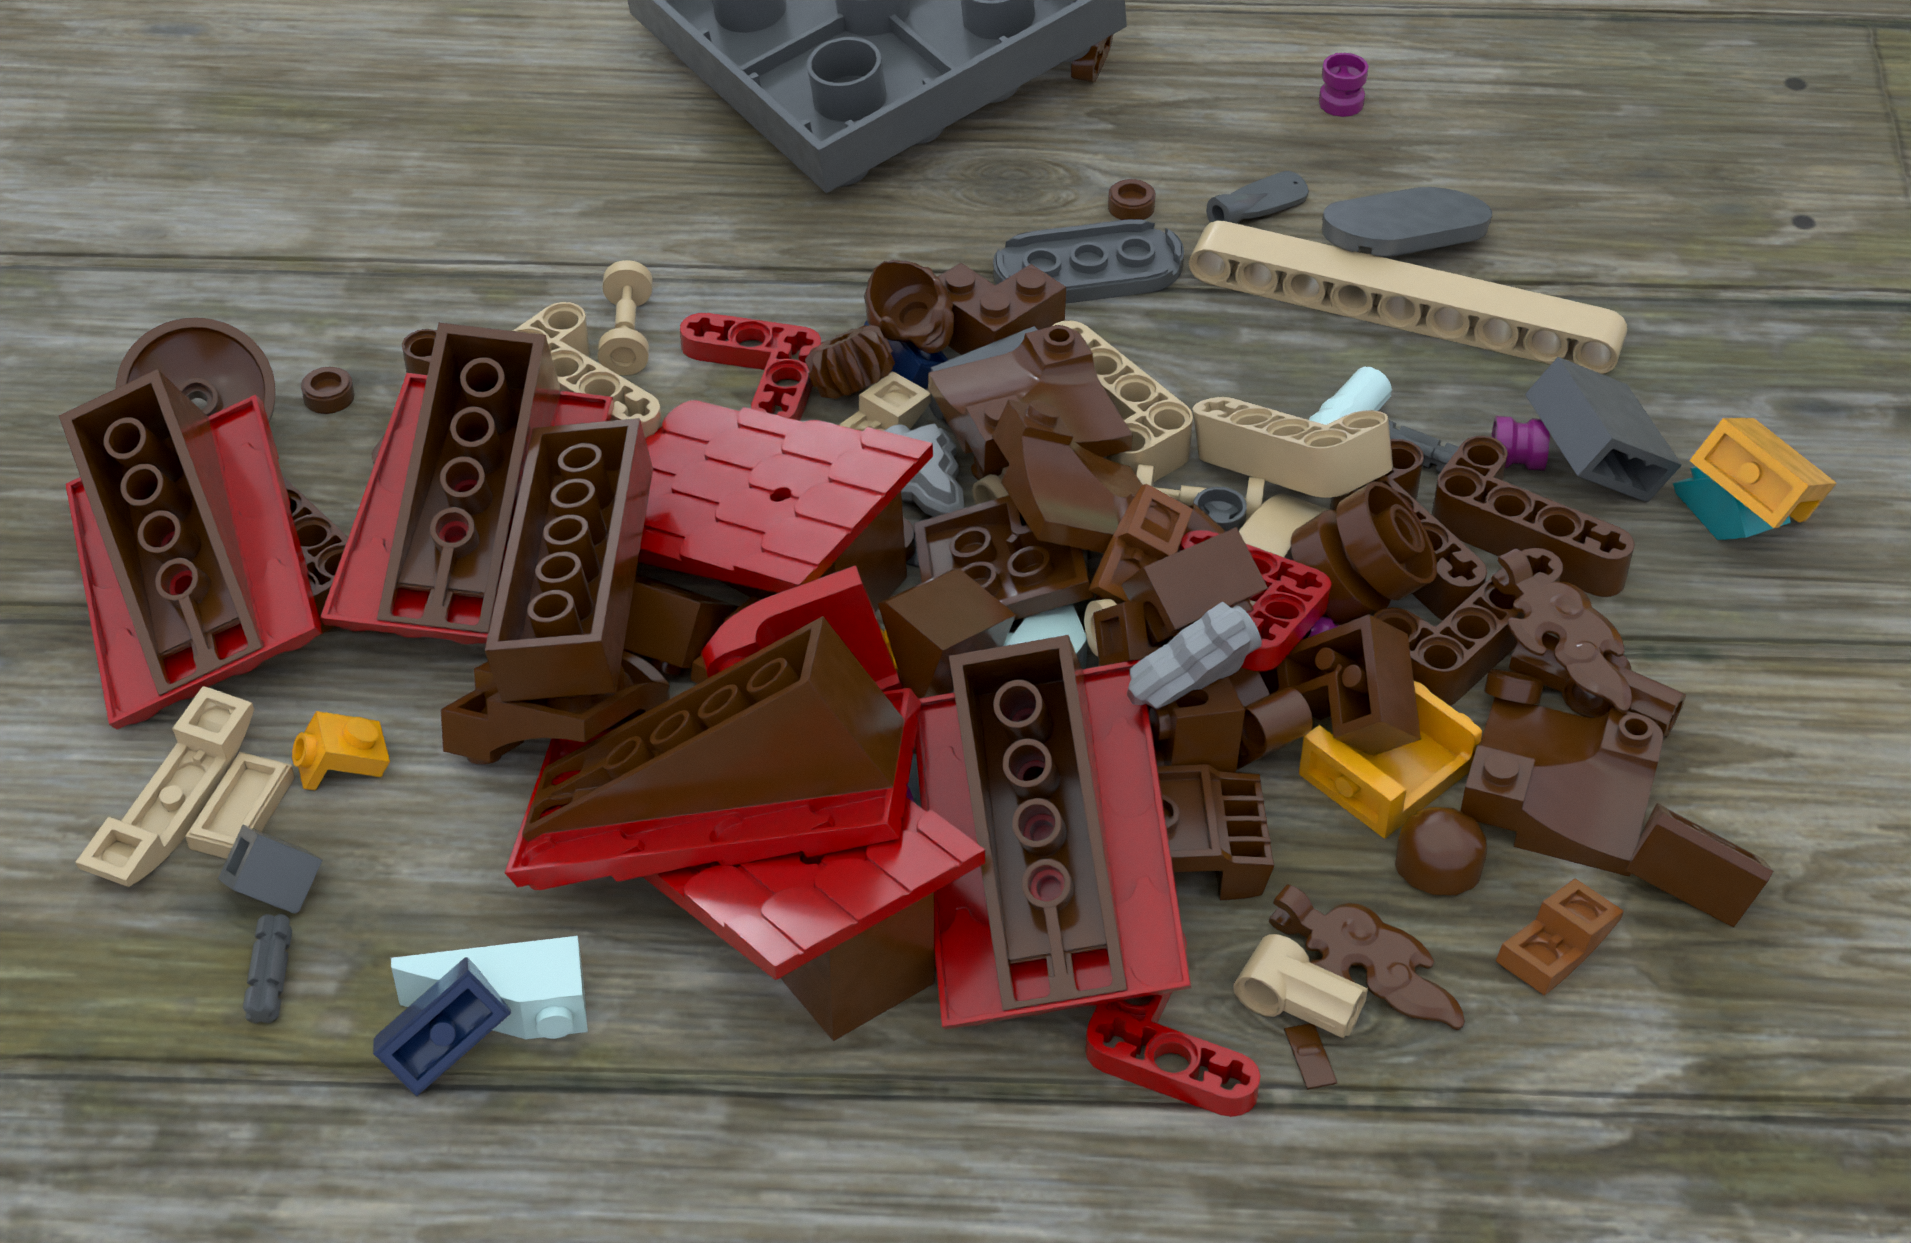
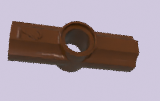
M1547 633L1542 636V643L1546 648L1543 656H1537L1526 650L1519 642L1517 643L1511 655L1509 669L1539 678L1544 685L1562 692L1565 703L1572 711L1584 717L1596 718L1608 713L1611 707L1615 708L1609 701L1584 691L1570 679L1566 669L1554 657V651L1559 642L1558 638ZM1605 652L1603 654L1604 658L1625 677L1630 686L1632 700L1628 712L1650 718L1661 728L1663 737L1667 738L1683 708L1686 694L1632 671L1631 665L1624 655L1616 657L1610 652Z

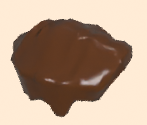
M900 260L883 261L876 266L868 279L867 288L864 293L868 324L878 326L883 337H887L888 340L901 343L911 341L918 349L925 353H937L947 347L953 335L954 313L951 311L953 300L948 294L947 288L939 277L933 273L932 269L922 267L917 263Z

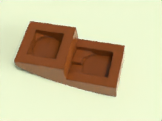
M1148 484L1142 485L1113 534L1094 575L1089 591L1104 599H1112L1116 604L1130 602L1121 585L1143 567L1177 553L1193 509Z
M1575 878L1542 902L1538 915L1533 922L1502 943L1496 962L1545 996L1568 977L1599 946L1621 920L1624 911Z

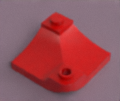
M856 565L747 606L725 621L701 651L708 678L823 616L882 692L904 689L882 628Z

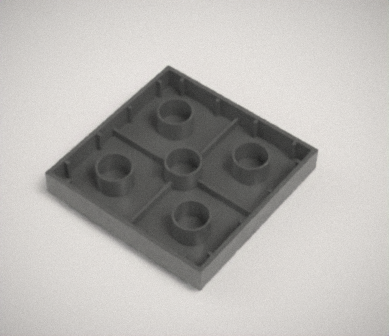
M627 0L632 16L825 193L837 187L852 185L860 181L867 175L869 169L915 144H923L936 139L945 127L988 103L1008 99L1014 95L1019 86L1062 62H1071L1082 58L1089 52L1091 46L1127 27L1125 0Z

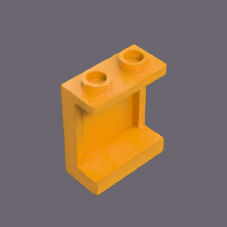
M1723 418L1689 460L1773 528H1779L1788 516H1791L1797 522H1805L1837 484L1755 418Z
M1415 681L1414 687L1421 740L1372 756L1334 739L1333 734L1320 725L1303 737L1299 775L1384 839L1401 827L1410 815H1414L1417 810L1424 809L1470 772L1477 745L1480 744L1482 737L1481 728L1474 724L1468 716L1459 713L1432 694L1423 684Z

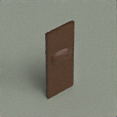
M1308 1023L1284 1028L1307 1090L1337 1084L1336 1077L1315 1025Z

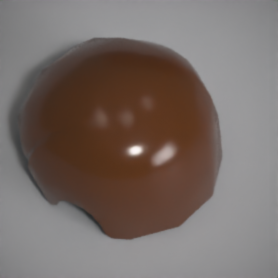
M1428 807L1417 810L1414 815L1408 817L1401 828L1395 867L1397 872L1412 887L1432 895H1458L1474 888L1480 881L1487 855L1486 836L1475 818L1455 808Z

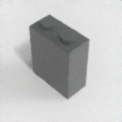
M1557 357L1525 394L1578 477L1649 502L1682 466L1638 399L1625 383Z

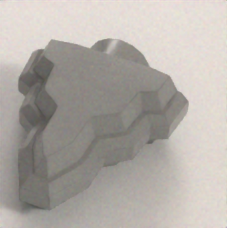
M934 423L912 431L907 426L901 424L884 430L933 443V457L901 490L902 502L916 503L924 513L933 517L965 508L963 489L955 480L959 472V465L954 459L956 444L945 429L938 428Z
M1221 602L1208 610L1202 618L1180 631L1168 644L1149 654L1129 669L1131 681L1127 690L1128 698L1134 705L1147 704L1158 709L1192 690L1202 689L1218 679H1223L1236 673L1242 666L1246 655L1261 647L1262 640L1255 623L1240 606L1236 605L1231 608L1224 602Z

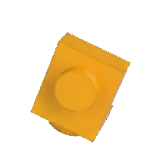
M316 711L305 732L297 735L292 749L293 764L299 769L303 789L316 791L327 770L382 777L390 763L380 721L362 717Z

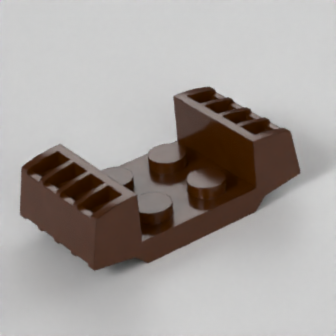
M1209 764L1157 766L1174 872L1216 871L1220 901L1245 899L1262 895L1274 869V859L1260 774L1219 772Z

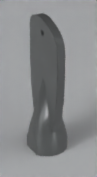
M1282 171L1248 184L1231 194L1212 197L1207 203V217L1210 223L1214 221H1227L1238 224L1242 219L1255 218L1282 211L1305 202L1309 193L1308 186L1298 174L1292 171Z

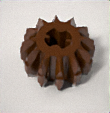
M863 325L857 329H850L830 340L822 342L821 345L812 348L805 359L809 369L808 375L813 386L817 387L821 397L837 399L844 395L849 396L856 391L864 390L867 386L877 383L881 378L888 376L895 365L891 355L893 351L887 337H883L878 326Z

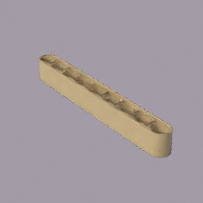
M1214 221L1204 228L1189 260V268L1193 275L1200 281L1210 285L1546 364H1552L1557 357H1561L1600 374L1608 373L1615 368L1627 334V324L1624 318L1610 309L1362 252H1351L1336 246L1227 221Z

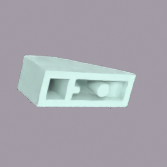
M578 936L391 958L392 973L399 1005L409 1007L462 959L468 957L511 1009V1014L496 1026L493 1031L522 1039L543 1037L556 1039L568 1034L588 1032L584 978Z

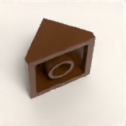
M960 568L946 571L877 603L904 689L911 688L918 699L947 694L953 691L949 656L1002 647L1016 614Z
M1656 803L1626 868V871L1733 928L1774 872L1763 858Z

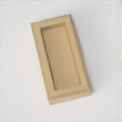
M239 752L186 834L189 849L227 859L243 824L262 832L295 779L292 765Z

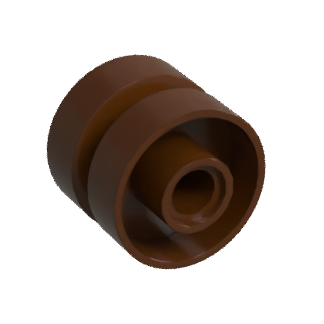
M1374 481L1339 502L1336 511L1326 510L1296 528L1291 536L1293 561L1315 568L1330 578L1332 585L1325 614L1340 625L1367 615L1374 616L1378 611L1387 608L1391 600H1402L1433 582L1437 574L1435 552L1420 519L1402 496L1381 482Z

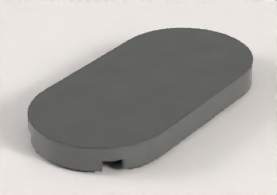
M1418 187L1332 203L1324 209L1321 230L1329 242L1344 250L1358 252L1360 245L1371 247L1372 255L1391 257L1478 240L1488 232L1492 210L1482 200L1460 191L1438 187Z
M1140 219L1025 232L1007 240L1005 248L1001 251L997 250L993 259V278L997 285L1032 264L1066 286V304L1151 293L1170 286L1179 278L1183 270L1184 246L1174 232L1165 228L1164 233L1161 230L1154 229L1155 223Z

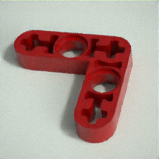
M713 313L692 314L681 322V349L686 356L699 361L764 370L751 403V409L774 414L776 405L782 407V411L776 415L798 421L801 420L813 387L808 375L809 369L805 359L812 348L821 345V337L818 332L804 326ZM747 340L762 342L761 345L754 347H744L739 343ZM798 350H800L799 360L792 359V355H796ZM783 379H793L799 382L790 387L775 384Z
M1207 530L1188 532L1182 537L1179 552L1219 534ZM1246 544L1268 589L1249 599L1255 601V604L1252 606L1254 610L1248 613V615L1252 618L1260 633V637L1263 639H1261V647L1246 655L1241 667L1252 671H1267L1277 667L1326 612L1332 584L1330 578L1325 573L1315 568Z
M1183 933V935H1184V941H1185V948H1187L1186 937H1185V934ZM1172 992L1152 995L1153 999L1144 1005H1132L1124 1000L1097 1005L1088 1023L1085 1046L1087 1060L1094 1068L1103 1073L1219 1115L1229 1117L1241 1116L1251 1111L1257 1103L1261 1075L1258 1066L1251 1058L1242 1053L1157 1024ZM1114 1036L1124 1039V1042L1119 1041L1116 1043L1114 1048L1104 1045V1042L1109 1043ZM1142 1045H1146L1144 1060L1136 1058L1137 1054H1141ZM1174 1053L1184 1057L1189 1066L1181 1072L1170 1073L1160 1069L1155 1060L1163 1054ZM1200 1066L1208 1068V1072L1204 1071L1203 1081H1198ZM1230 1078L1241 1081L1232 1090H1226L1221 1087V1084L1225 1085Z

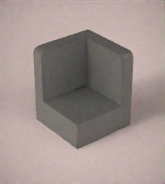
M243 824L218 879L234 891L291 913H298L322 863V859L304 848Z

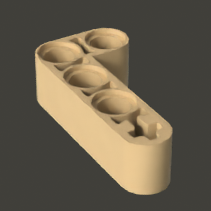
M571 302L554 303L513 330L546 335L561 391L613 397L614 407L610 421L640 418L645 438L653 435L662 426L661 409L658 399L589 358L590 350L586 315L584 309L579 305Z
M1072 320L1055 323L1054 325L1067 326L1082 335L1093 353L1094 367L1099 381L1133 434L1132 450L1107 456L1105 459L1130 466L1135 474H1137L1139 464L1155 466L1154 482L1187 463L1190 457L1193 424L1192 411L1188 406L1088 326Z
M1229 397L1209 398L1198 402L1192 408L1200 460L1254 478H1263L1267 482L1311 496L1330 498L1347 494L1387 474L1393 468L1389 420L1387 414L1381 411H1358L1324 425Z

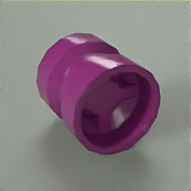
M1345 52L1332 54L1324 60L1322 79L1325 83L1321 86L1319 94L1321 109L1333 116L1340 117L1358 114L1363 109L1365 91L1362 86L1367 81L1369 68L1367 61L1358 55Z
M1495 416L1491 437L1502 442L1507 449L1508 456L1505 468H1509L1512 464H1524L1528 470L1544 471L1548 460L1550 433L1542 420L1532 418L1527 423H1519L1512 417Z

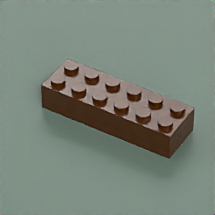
M640 418L536 427L532 430L485 646V653L501 702L616 693L653 474V466Z

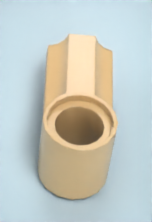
M1269 934L1262 938L1233 985L1234 993L1239 1001L1246 1008L1257 1014L1275 1017L1281 1014L1282 1011H1285L1342 1038L1349 1036L1355 1027L1366 1001L1368 988L1310 963L1308 955L1298 943L1278 934Z

